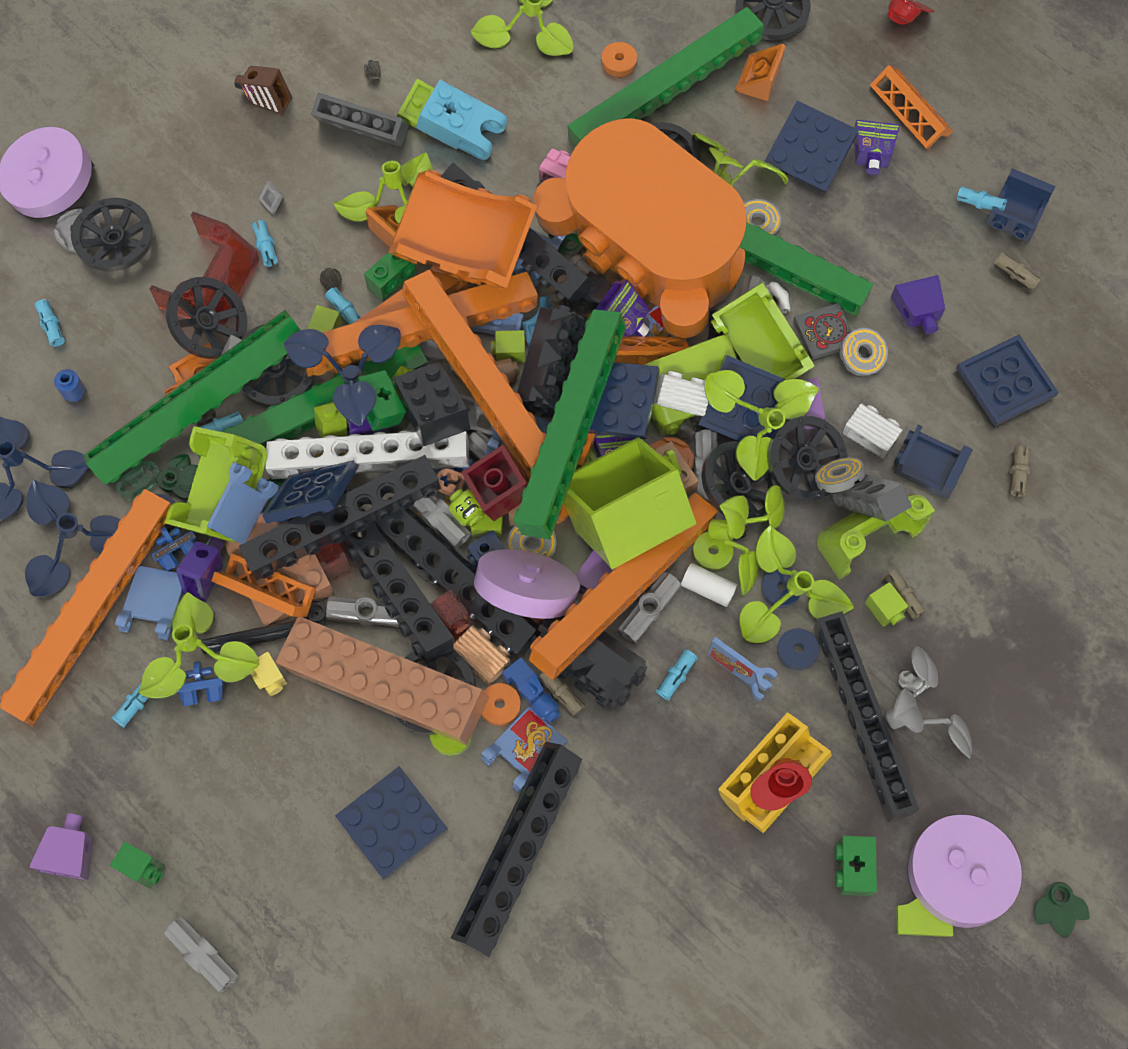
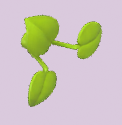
M519 0L523 5L520 6L519 11L508 26L505 25L502 18L496 15H487L479 19L471 30L473 38L483 46L489 48L504 47L510 41V35L507 31L513 27L524 12L529 17L538 16L541 32L536 36V44L544 54L551 56L567 55L572 53L574 48L570 34L562 25L555 22L549 23L546 28L543 25V11L540 9L550 5L553 0Z
M694 132L692 134L695 139L703 140L714 147L709 148L716 159L714 173L732 187L752 166L768 168L774 171L787 185L788 177L775 166L754 158L744 168L737 160L725 155L723 151L727 153L728 150L717 141L700 133ZM720 164H724L722 169H719ZM728 164L743 169L732 180H730L732 175L725 172Z
M425 152L402 166L397 161L385 162L382 165L383 177L379 178L380 184L376 199L373 194L367 191H359L348 195L341 201L334 202L335 209L346 219L365 221L367 220L366 209L379 205L385 184L391 190L398 189L404 206L399 207L395 212V220L399 224L408 202L402 188V183L404 186L408 184L414 186L418 173L428 171V169L433 170L428 154Z
M721 370L709 373L704 384L706 398L717 411L730 412L734 408L735 403L759 413V422L765 429L758 432L757 438L751 435L744 437L736 449V458L739 465L755 481L762 477L769 469L767 451L771 438L762 436L767 432L770 433L772 429L781 428L786 419L791 420L804 416L810 409L813 399L819 391L818 387L807 381L787 379L780 382L774 389L773 396L778 402L775 408L766 407L762 409L738 399L743 395L745 385L742 377L734 371Z
M778 485L772 486L766 494V515L747 519L749 506L746 497L734 496L719 506L726 520L712 519L709 524V536L711 539L724 540L725 545H731L743 552L740 555L738 566L742 596L746 595L755 584L759 565L756 561L755 551H749L747 547L732 540L733 538L738 539L743 535L747 523L769 520V524L773 528L781 524L785 513V502L781 488Z
M772 526L767 527L763 531L756 544V561L760 568L767 573H772L778 569L781 574L790 575L791 578L787 582L789 592L771 606L769 610L760 601L750 602L742 608L739 615L741 636L745 641L757 644L769 641L775 637L780 630L781 621L772 612L792 595L800 596L806 593V596L810 598L808 610L816 619L841 611L845 614L854 608L848 596L832 582L827 580L814 581L813 576L807 571L797 573L796 570H784L791 567L795 562L796 550L794 545Z
M187 592L177 607L172 623V638L177 644L174 648L177 661L175 663L168 657L153 660L143 673L138 692L142 696L155 699L169 697L178 692L186 681V673L179 668L182 664V651L192 652L197 647L202 648L214 659H217L214 665L215 674L225 682H237L257 669L259 659L254 650L242 642L232 641L225 643L221 648L220 655L203 644L196 633H204L211 627L214 621V613L207 603Z

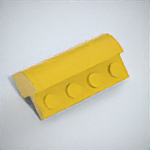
M787 712L718 789L720 796L744 822L747 820L764 833L787 806L770 811L759 808L751 798L750 789L753 782L761 774L769 770L775 761L782 758L799 760L809 770L813 778L829 760L832 753L828 748L810 736L808 726Z

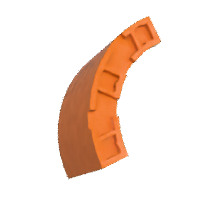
M428 169V171L420 172L417 175L388 253L416 265L418 262L424 265H432V271L477 285L484 282L489 287L507 288L537 205L530 203L531 199L521 194H517V196H501L492 194L483 188H478V190L471 189L441 178L440 173Z

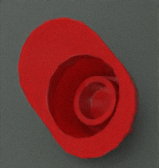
M891 0L888 6V18L901 25L913 22L922 11L934 13V10L913 0Z
M790 758L779 759L771 765L769 770L761 774L753 782L750 789L751 798L754 804L761 809L768 811L781 809L809 791L812 785V776L799 760Z

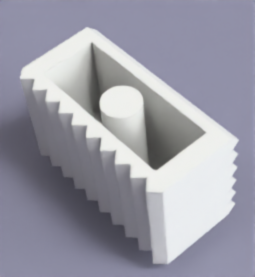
M668 371L667 375H660L653 404L696 416H705L708 405L704 389L705 380L692 377L691 381L682 379L683 374Z
M861 403L846 423L842 433L851 438L852 441L859 443L860 446L868 449V451L876 454V456L884 459L899 439L903 429L900 428V425L891 418L886 419L879 415L878 410L873 406H865Z

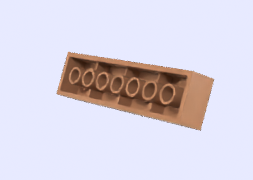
M297 617L275 662L289 673L466 746L489 699L480 688L303 617Z

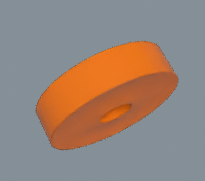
M625 42L611 43L602 52V67L609 75L615 77L627 76L636 68V50Z
M497 683L490 685L484 690L489 697L481 714L486 722L494 726H506L518 717L521 701L519 694L513 687ZM502 701L505 705L499 709L495 706L496 702Z

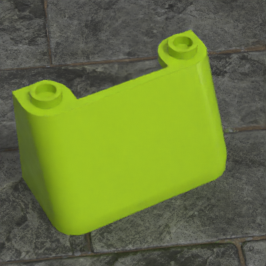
M763 282L712 314L714 319L711 323L718 334L723 331L728 336L742 362L786 380L795 379L815 366Z
M722 335L645 365L658 366L660 369L659 377L662 374L667 375L668 371L683 374L682 379L691 381L692 377L705 380L709 373L719 371L725 355L737 358L728 336ZM653 404L651 413L652 421L660 436L676 434L680 431V427L685 419L696 416Z
M194 426L189 444L192 452L201 455L187 503H173L168 510L165 523L230 542H236L207 527L229 483L231 465L237 463L252 470L250 478L244 484L257 491V483L262 478L267 461V450L263 445L237 435Z
M907 494L912 507L888 521L854 512L822 530L817 538V547L840 580L850 574L852 560L863 553L866 547L865 536L887 524L894 534L899 531H906L913 538L922 533L935 512L929 501L921 495Z

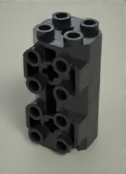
M559 305L557 309L547 307L539 309L517 390L527 412H531L533 415H535V411L542 413L541 417L552 419L555 414V404L560 400L563 392V383L568 379L571 362L575 359L578 352L579 340L583 338L587 319L571 313V308Z
M565 615L544 619L537 629L541 632L540 636L543 638L548 633L547 631L552 623L556 620L561 621ZM603 631L559 676L564 679L568 675L572 676L576 680L574 686L584 694L589 692L595 697V702L598 705L608 709L609 706L615 707L618 704L623 707L631 696L630 691L634 685L638 687L646 677L645 672L648 667L643 658ZM535 635L531 640V645L538 638Z

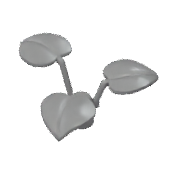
M913 645V668L918 677L923 681V684L913 694L908 689H903L899 692L895 707L885 712L888 724L892 729L907 726L913 732L920 733L923 730L924 724L944 723L949 726L948 733L956 747L968 759L971 758V734L960 716L954 714L951 715L950 719L923 720L915 698L926 690L929 685L932 688L937 687L939 680L938 671L931 657L921 647Z

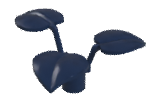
M386 325L368 326L360 333L358 338L359 348L364 351L360 365L358 367L349 365L344 369L325 351L329 345V340L325 334L318 330L306 329L298 331L284 342V347L293 363L302 368L317 366L322 361L323 356L331 362L339 375H342L344 382L334 391V404L347 420L355 425L362 426L376 403L374 388L366 382H357L358 377H361L364 371L365 360L368 355L370 360L377 364L389 360L399 347L401 333L396 327Z
M0 417V458L4 461L2 466L9 480V486L5 483H0V521L15 514L23 501L22 492L18 489H13L15 483L10 467L19 466L24 459H27L51 471L49 477L53 484L58 487H69L77 483L89 469L85 462L84 454L74 450H63L53 455L51 460L52 466L46 465L21 450L29 439L28 428L21 422Z
M33 480L28 489L26 498L28 515L32 521L39 525H47L54 519L57 525V532L60 535L54 560L47 555H40L31 559L25 569V579L30 595L45 597L60 591L69 580V567L58 562L64 539L73 538L77 535L78 531H81L86 536H91L90 545L92 549L101 554L106 540L114 535L121 519L109 515L97 516L90 522L91 532L87 531L82 524H78L77 517L74 514L67 513L70 504L67 494L58 487L47 485L37 480Z

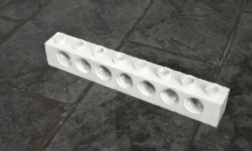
M400 431L393 434H386L384 432H377L373 435L351 434L347 437L329 435L316 439L310 437H302L299 440L276 439L275 441L267 442L266 470L271 479H285L289 475L352 460L355 461L358 468L355 474L390 472L423 455H426L433 469L469 467V439L467 431L427 446H423L416 432ZM441 445H448L445 449H438ZM416 447H423L419 451H413V449ZM398 448L395 452L388 453L390 449ZM367 450H373L370 454H363ZM348 451L346 455L339 456L341 452ZM323 453L320 457L314 458L316 454ZM298 454L296 458L290 459L291 456Z

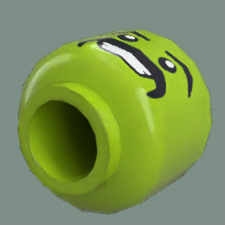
M459 489L450 497L452 502L449 505V512L460 525H470L472 527L486 515L471 489L465 491Z

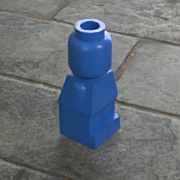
M521 657L502 672L503 680L508 685L513 684L518 694L531 705L532 710L542 721L547 720L551 724L561 715V712L558 710L559 704L549 693H544L536 673L533 672Z

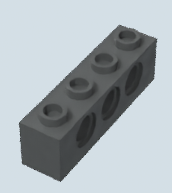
M319 92L311 115L319 122L401 148L409 125L402 118Z
M865 474L862 481H859V479L855 481V486L832 494V498L837 506L883 521H888L912 507L903 484Z

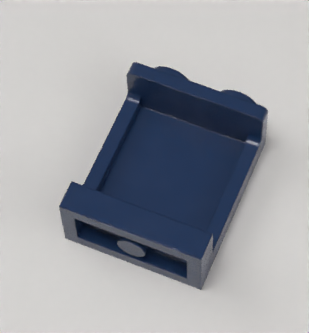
M1012 168L998 197L1007 199L1005 210L1003 212L993 208L986 224L1029 242L1056 186Z
M918 424L915 431L909 430L903 442L907 444L905 451L899 450L893 462L897 464L894 474L948 499L973 449L965 445L961 451L922 433L921 429L923 426Z

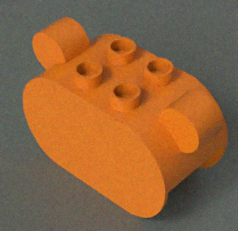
M619 119L594 129L579 142L572 152L567 164L565 178L545 180L537 187L533 194L532 203L537 205L535 214L538 224L544 232L553 236H564L576 230L580 242L587 250L582 255L584 260L602 275L610 269L622 279L621 281L628 280L642 300L645 297L652 304L660 307L663 326L676 337L690 338L701 333L708 324L709 309L719 304L732 292L743 272L745 250L740 248L746 230V210L739 193L730 184L648 122L638 119Z

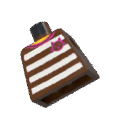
M251 65L244 76L237 75L235 78V87L242 89L249 102L253 105L283 115L292 99L287 84L277 68Z

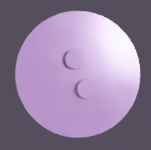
M57 127L35 129L17 139L2 157L0 162V192L17 211L26 216L42 218L58 214L74 204L85 191L92 170L90 156L78 139L67 130Z
M502 549L488 552L480 558L474 586L486 601L502 610L525 617L546 619L565 615L568 608L576 603L580 582L568 567L554 559L529 551Z
M952 815L934 822L918 837L911 849L908 861L909 881L916 898L936 918L956 927H979L997 919L1012 906L1021 886V864L1013 844L995 825L975 816Z

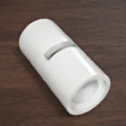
M693 563L689 565L681 582L682 587L725 607H728L738 585Z

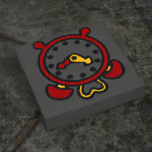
M839 303L794 317L795 325L811 360L840 352V345L844 337L851 332Z

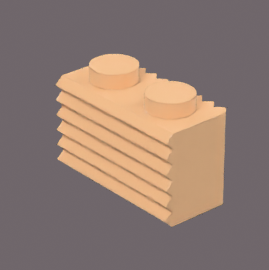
M472 625L454 643L453 651L464 658L473 673L489 687L511 665L508 658L510 654L503 646L498 645L496 647L490 642L492 638L483 628L477 630Z

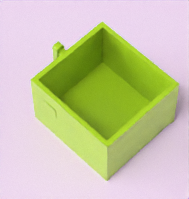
M638 437L575 470L564 504L576 534L580 535L611 569L624 564L697 524L680 477L682 472L675 452L671 449L662 457Z

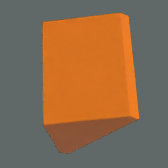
M780 44L749 54L735 90L739 93L768 101L782 66L786 46Z
M396 205L368 207L366 209L369 229L386 245L391 247L399 226L395 220V212L398 207Z

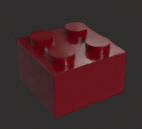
M504 444L461 472L483 512L493 521H496L521 504L523 490L529 483L514 455Z

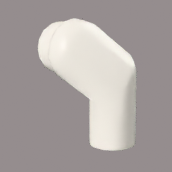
M770 282V284L765 285L770 295H774L777 299L778 308L782 314L790 313L788 292L777 282Z
M903 671L899 675V684L904 689L915 692L923 684V681L919 677L913 676L912 673L910 674V671Z

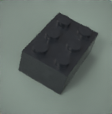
M440 361L393 377L397 395L403 401L406 414L423 446L471 430L467 407Z

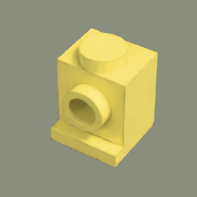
M266 652L258 657L259 665L250 674L260 690L265 688L269 696H273L279 693L287 683L269 652Z

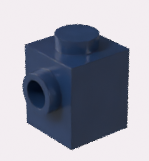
M492 530L467 546L468 556L466 558L470 564L477 568L478 562L484 554L495 550H502L505 547Z

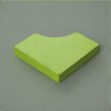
M915 898L909 904L896 907L897 935L953 937V925L945 923L932 915L918 898Z

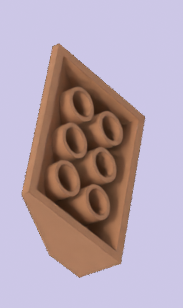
M260 514L247 541L296 517L289 518L282 523L277 521L266 523L262 514ZM296 538L292 540L290 545H298L301 542V539ZM227 540L223 542L229 556L233 553L244 557L239 548L240 543ZM278 550L269 551L267 557H274ZM306 555L298 559V562L293 566L282 567L276 570L315 587L316 591L312 602H320L334 595L331 584L316 555ZM237 562L236 571L240 577L246 572L243 564ZM255 579L257 585L266 582L265 579ZM282 580L273 583L278 594L286 591ZM300 588L294 591L297 602L302 604L306 590ZM251 599L264 626L276 624L290 617L288 614Z

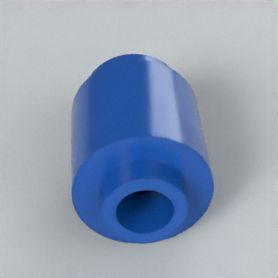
M65 369L56 374L54 385L65 400L75 402L83 397L85 386L75 371Z

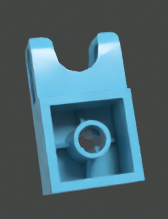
M439 80L419 115L416 128L456 150L459 148L478 159L486 160L492 154V144L481 134V131L487 130L496 134L501 133L506 128L508 120L498 110Z

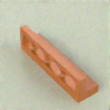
M888 65L870 84L925 148L929 149L941 136L948 137L954 131L898 68ZM886 77L891 80V91H882L878 86ZM895 94H903L905 96V107H897L895 105ZM909 110H918L919 123H911L909 121ZM923 126H932L936 131L928 140L923 137Z
M623 336L614 362L645 365L689 348V345L685 338Z
M231 553L226 571L214 572L212 578L214 583L292 617H307L316 591L315 587L278 571H275L272 579L270 576L265 578L266 582L257 585L245 558ZM237 562L243 564L246 572L240 577L234 575ZM278 580L283 581L286 591L280 594L276 592L273 584ZM300 588L306 590L302 604L297 602L294 591Z

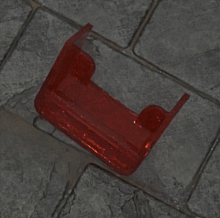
M193 211L191 217L198 235L209 238L213 244L219 246L203 277L214 278L225 283L240 298L259 263L257 249L228 224ZM151 285L149 289L157 306L166 310V305L172 292ZM201 288L204 306H207L215 291ZM190 289L182 295V298L196 310L193 290ZM222 296L214 310L219 313L232 309V307ZM179 306L177 307V315L191 319ZM229 318L218 321V324L224 326Z

